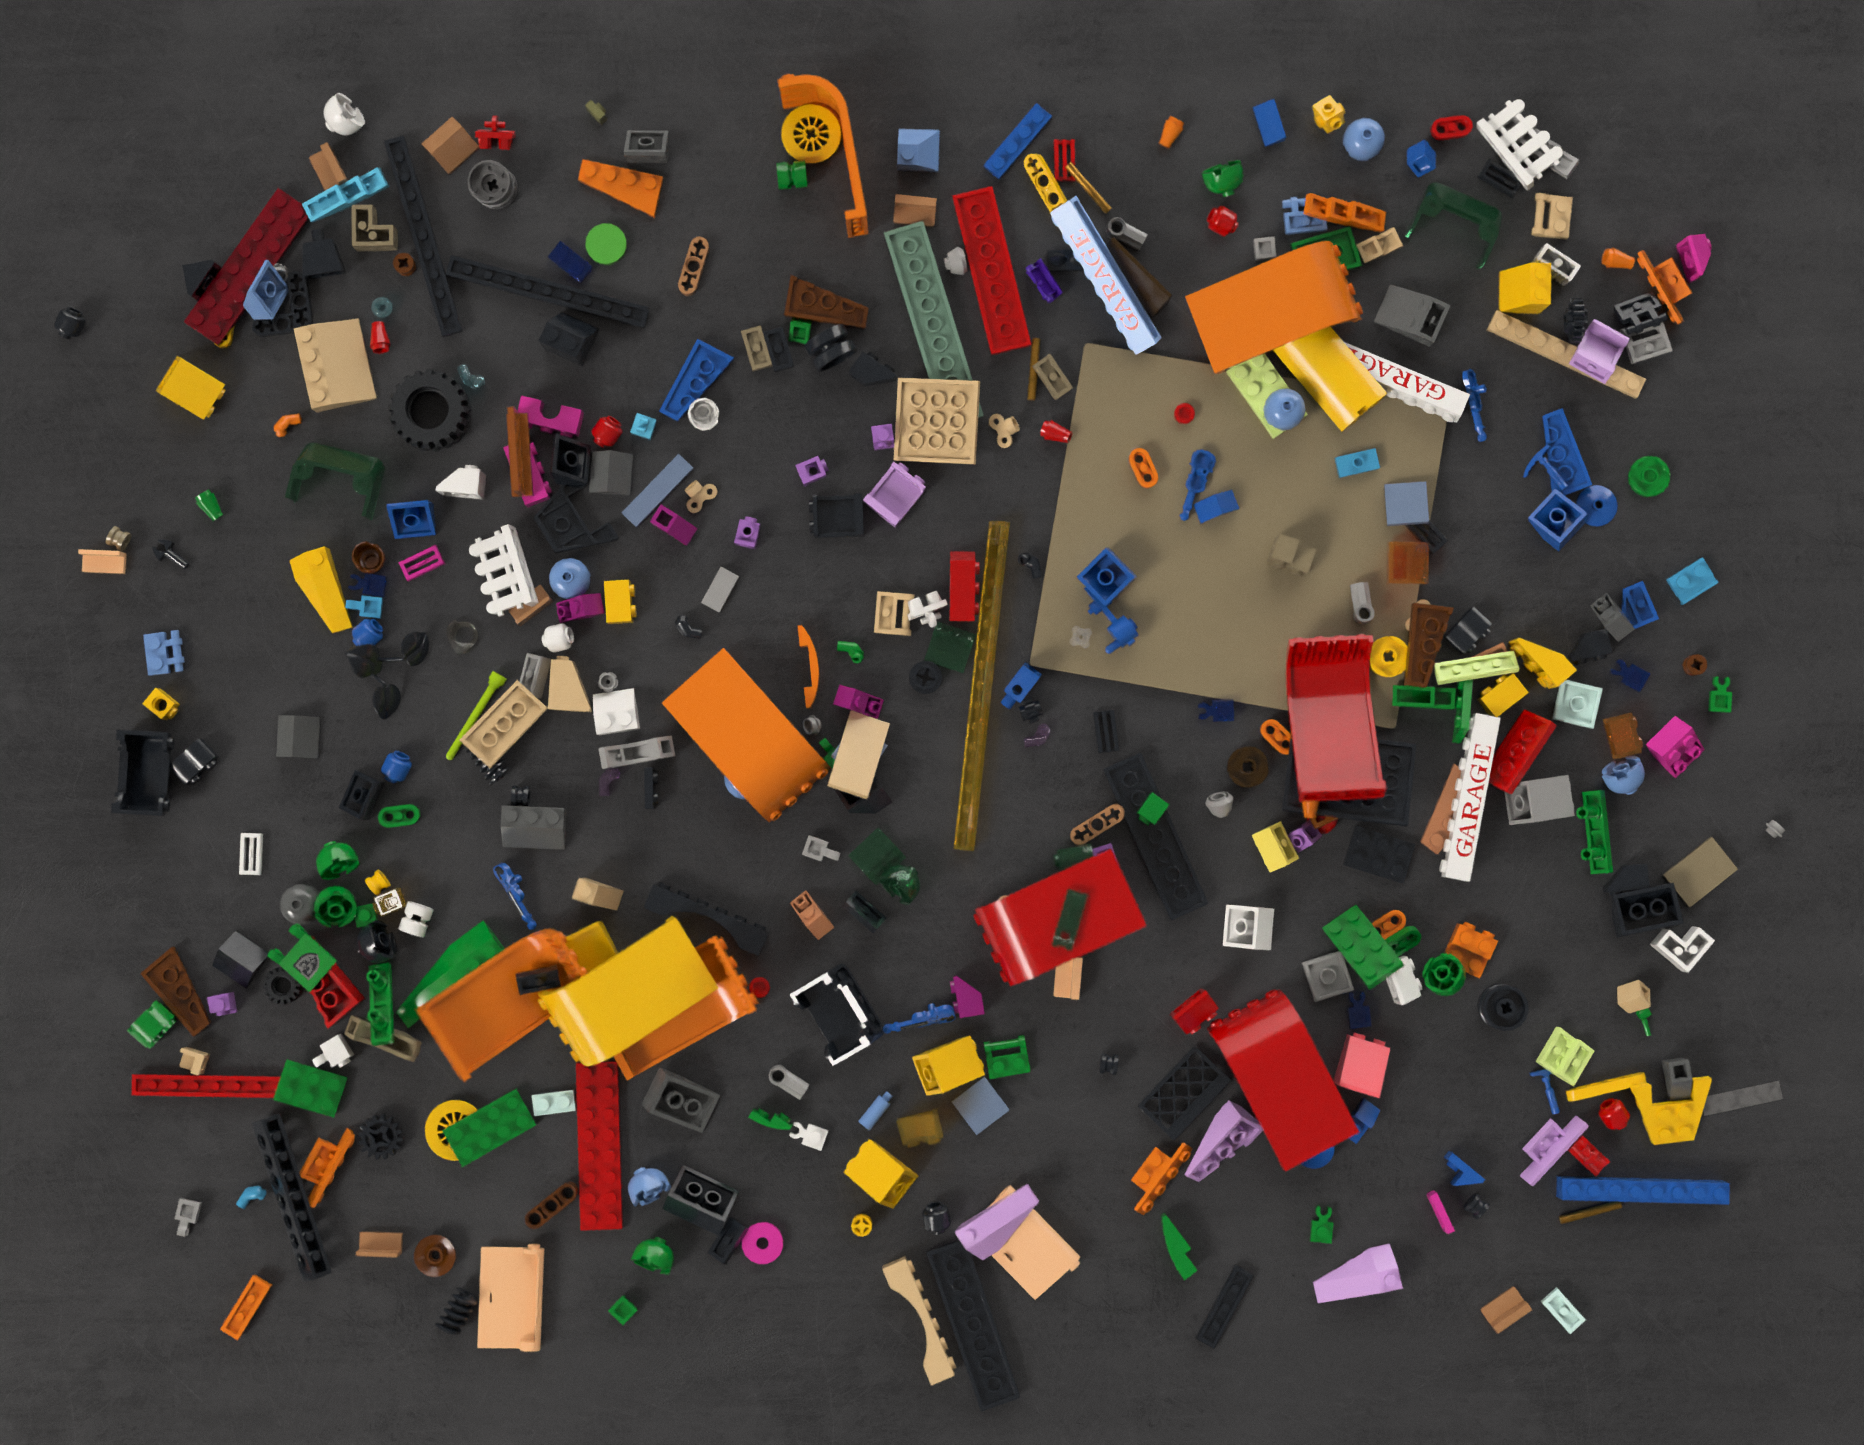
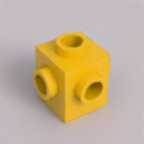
M1330 95L1312 105L1314 120L1319 128L1323 127L1327 133L1340 128L1345 123L1344 107L1341 103L1337 104Z

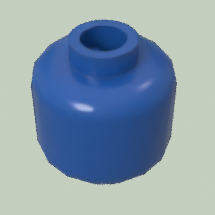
M364 619L352 630V641L356 646L362 644L376 645L383 638V628L374 619Z
M394 751V753H389L386 756L381 772L385 775V779L391 783L404 781L411 769L412 763L408 755L400 751Z

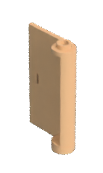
M1011 1185L1007 1186L988 1207L1016 1190ZM1034 1209L1003 1247L992 1254L997 1262L1035 1300L1069 1269L1073 1271L1080 1264L1078 1261L1080 1256Z
M528 1244V1247H481L477 1348H519L521 1351L528 1352L541 1350L544 1248H540V1244Z

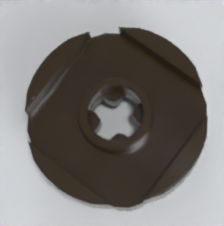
M1245 746L1235 750L1230 755L1226 770L1230 779L1236 785L1250 788L1261 784L1267 777L1269 769L1266 755L1258 748ZM1244 762H1245V763H1249V762L1252 763V765H1251V767H1252V769H1253L1252 772H1250V771L1244 772V771H1243V769H1244L1243 763H1244Z

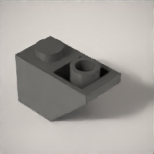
M1608 593L1590 605L1603 626L1618 642L1635 629Z
M1681 1057L1663 1060L1662 1066L1668 1100L1690 1099L1692 1075L1689 1059Z

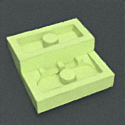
M1556 1027L1535 1062L1563 1081L1574 1086L1593 1055L1594 1050L1581 1040L1572 1037L1561 1027Z

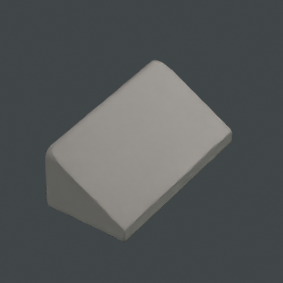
M527 653L519 682L536 698L541 699L551 659Z

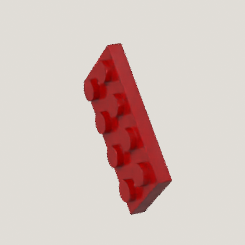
M1524 709L1493 756L1488 784L1512 795L1557 725Z

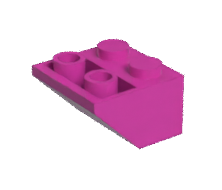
M1676 716L1646 744L1652 756L1674 778L1684 772L1705 750L1693 728Z

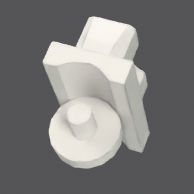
M937 591L925 595L928 606L923 607L919 597L908 601L910 613L907 616L909 621L925 615V618L920 619L922 625L928 623L931 628L937 625L936 620L941 618L940 612L935 614L933 612L948 605L946 599L941 600Z

